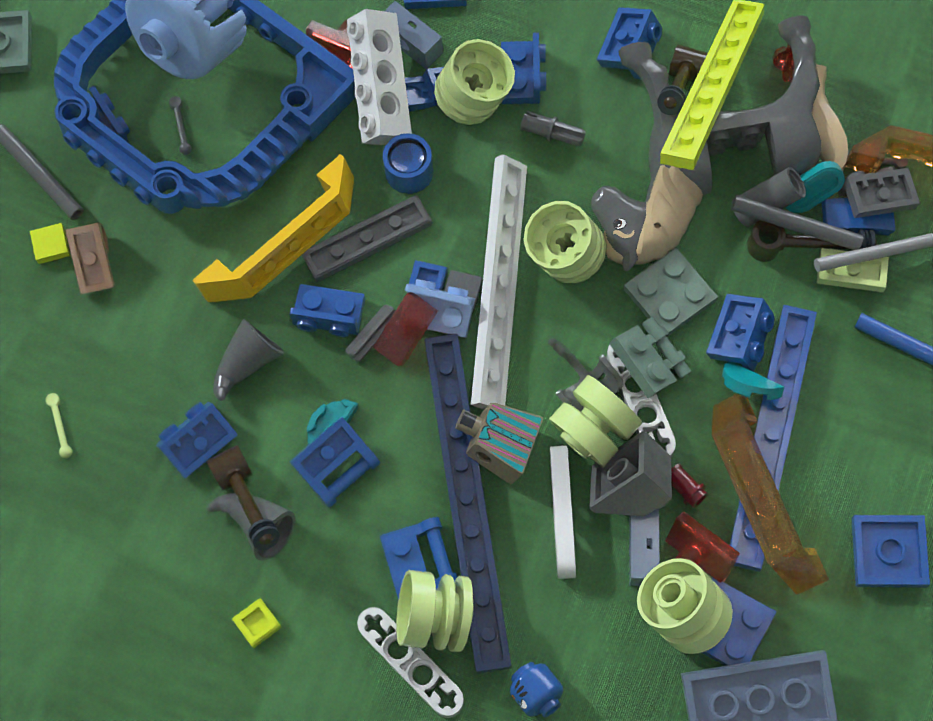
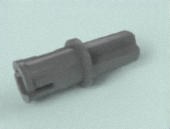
M527 110L521 122L522 131L546 137L549 142L556 139L579 147L585 139V130L559 122V118L556 116L549 118Z

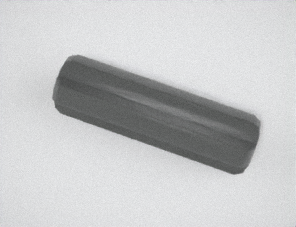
M383 305L346 348V354L352 360L358 363L361 362L399 318L397 311L391 306Z

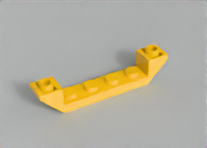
M341 154L316 174L325 193L233 272L216 259L192 280L208 303L252 298L350 214L355 177Z

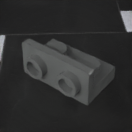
M886 167L876 173L865 174L864 171L854 172L846 177L843 187L838 191L839 196H848L854 218L916 209L920 204L909 168L895 170V167Z

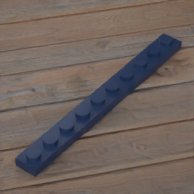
M458 334L425 338L461 576L469 577L473 588V618L470 635L476 673L481 674L512 669L479 463L466 454L472 436L455 429L462 411L470 412Z

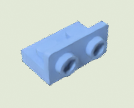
M416 279L415 284H406L405 291L408 292L401 323L447 334H458V336L464 338L467 337L476 299L467 296L468 290L449 286L448 292L435 289L436 283Z

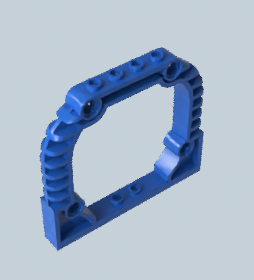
M126 0L110 1L107 8L96 14V18L92 22H88L78 35H74L66 48L62 49L54 70V89L58 100L54 112L64 141L72 149L77 150L80 148L85 152L88 160L97 168L103 166L107 169L113 180L120 186L124 187L127 185L133 189L135 196L143 204L148 205L151 203L158 210L168 214L177 213L184 206L192 209L213 206L220 208L228 206L229 203L248 198L254 191L259 190L290 159V156L302 147L307 139L312 142L356 98L353 68L259 0H234L229 9L234 13L243 10L246 17V25L251 24L264 39L269 42L274 41L296 57V83L289 84L282 90L280 95L282 111L238 156L220 168L193 173L185 166L174 161L154 163L102 123L96 102L87 92L89 80L100 65L133 35L126 18ZM294 104H302L299 107H293ZM166 190H174L170 194H163V192Z

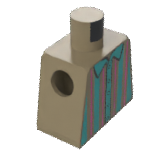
M490 403L483 410L480 417L463 410L458 418L455 429L472 436L466 451L470 458L507 483L513 484L525 470L543 417L498 403Z

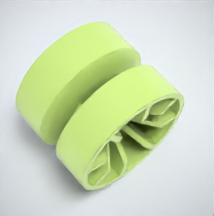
M587 375L573 391L576 400L584 409L580 412L574 406L563 402L549 418V421L562 433L560 437L585 459L589 457L601 467H605L619 451L607 433L611 431L618 437L628 440L643 422L613 392L595 378Z
M676 558L660 563L646 575L638 591L637 605L642 618L680 652L696 654L707 651L716 646L730 628L733 616L730 599L696 563L690 560Z

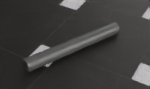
M0 124L1 145L71 220L78 219L83 214L84 209L7 126Z
M735 195L732 201L731 211L842 247L857 250L860 249L863 242V235L749 198Z

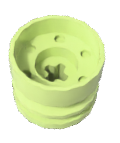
M476 39L464 42L456 48L435 81L434 95L438 106L446 116L458 123L472 125L484 122L492 116L514 84L515 70L512 61L502 48L490 41Z
M554 201L541 206L531 215L525 226L524 244L527 253L549 276L562 283H578L589 279L599 270L605 259L607 245L603 232L581 207L569 201Z
M408 570L402 581L397 606L396 635L398 644L405 647L424 648L432 633L436 650H443L448 645L450 651L461 652L466 645L473 618V588L469 577L458 576L454 582L451 575L445 574L442 576L436 590L434 575L431 572Z

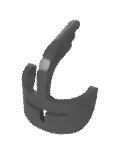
M554 338L548 341V345L552 346L554 351L563 357L580 376L579 381L574 385L555 392L562 402L574 406L580 412L584 409L576 400L573 391L587 375L598 380L606 374L600 383L615 395L623 387L622 377L604 354L599 357L597 366L592 371L587 372L576 356L571 353L570 349L566 348L565 344Z

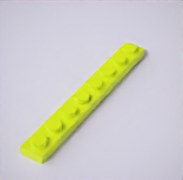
M733 0L660 153V164L694 170L762 20L765 4Z

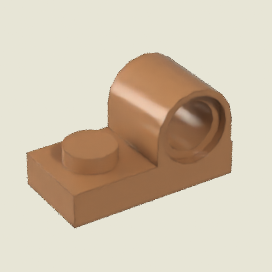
M99 222L66 229L80 293L85 294L115 287L107 255L109 253V245L103 224Z

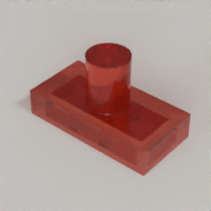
M311 20L306 27V35L352 68L347 20L343 21L337 30Z
M407 292L373 348L398 367L404 366L438 310L416 294Z
M684 511L676 517L665 542L680 552L676 558L687 559L696 563L702 570L720 583L728 577L740 555L737 550Z

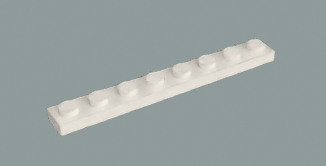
M506 155L496 157L494 163L471 405L483 410L490 403H498L505 406L527 173L526 165Z

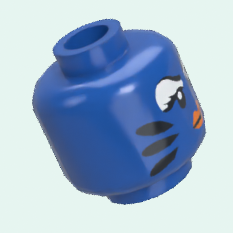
M529 662L519 668L511 677L513 683L510 687V694L526 715L533 717L542 714L545 718L553 714L561 706L559 699L563 694V685L545 664L535 665L533 662Z

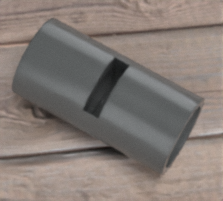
M788 167L739 196L783 209L805 197L806 189L799 174L793 168ZM734 212L738 220L745 227H750L760 221L759 219Z

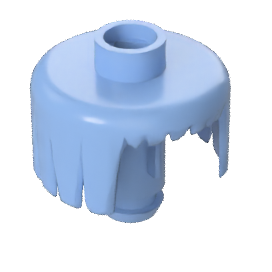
M126 0L125 3L127 22L141 51L160 68L182 79H199L207 75L242 45L247 31L246 25H244L246 17L243 10L238 11L216 26H210L212 22L226 12L227 8L232 6L234 0Z

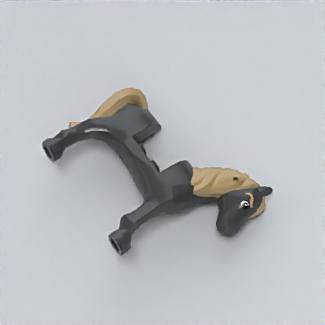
M808 16L790 17L778 24L779 35L790 45L794 60L793 79L786 93L775 102L755 109L720 111L694 170L660 164V153L679 113L676 115L664 114L657 105L660 92L668 86L667 68L652 59L649 43H630L621 47L618 51L622 65L633 70L643 81L651 100L654 116L648 157L651 181L645 202L628 197L616 187L605 185L600 187L591 199V208L604 229V238L607 245L606 255L610 260L623 265L624 271H629L635 264L640 265L653 260H659L679 245L682 236L686 233L694 217L696 206L701 203L702 196L711 193L712 172L709 156L722 154L725 152V148L737 146L740 151L753 149L757 146V143L761 142L765 133L774 175L791 167L800 176L816 166L819 158H821L822 162H835L841 167L842 171L844 170L848 159L847 136L825 95L827 67L816 64V45L810 35L811 24Z

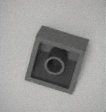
M645 430L618 448L619 451L605 467H601L597 463L592 465L590 509L594 513L646 516L655 509L663 508L672 499L671 455Z

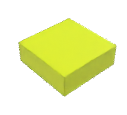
M62 223L30 231L35 260L38 264L70 256L65 228Z
M261 598L232 618L253 649L282 628Z

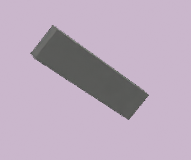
M415 195L310 247L302 254V257L314 280L318 283L432 226V220L419 197Z

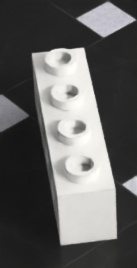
M364 9L347 19V34L350 41L351 66L354 74L359 129L361 131L362 144L386 145L397 135L412 134L397 13Z

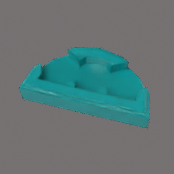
M734 362L724 364L722 374L723 379H725L724 385L734 393L748 398L751 397V392L767 395L766 400L782 398L784 386Z
M343 399L327 405H321L311 415L307 426L308 443L310 444L340 417H343L349 424L359 408L358 403Z

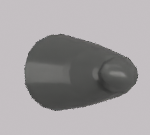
M243 319L217 369L213 384V394L219 401L225 400L233 386L285 354L283 349Z
M228 493L215 498L208 505L207 511H222L230 514L243 529L257 560L271 559L279 554L287 545L295 526V515L292 511L263 498L252 496L263 518L272 520L280 533L279 541L275 546L267 550H258L253 546L248 536L251 524L236 494Z

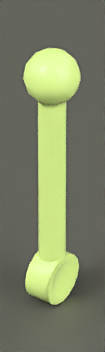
M51 393L46 397V403L52 408L61 445L59 454L62 458H69L73 450L67 444L58 408L60 398L57 394Z

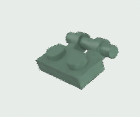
M653 316L642 323L648 335H645L637 325L615 337L609 343L648 399L677 381L670 371L671 369H674L680 379L691 372L685 363L686 357L683 352L676 350L667 337L669 335L668 331L664 326H659ZM656 344L666 359L664 361L653 345Z

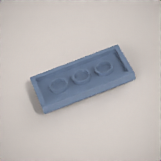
M824 650L681 673L689 721H838L827 654Z

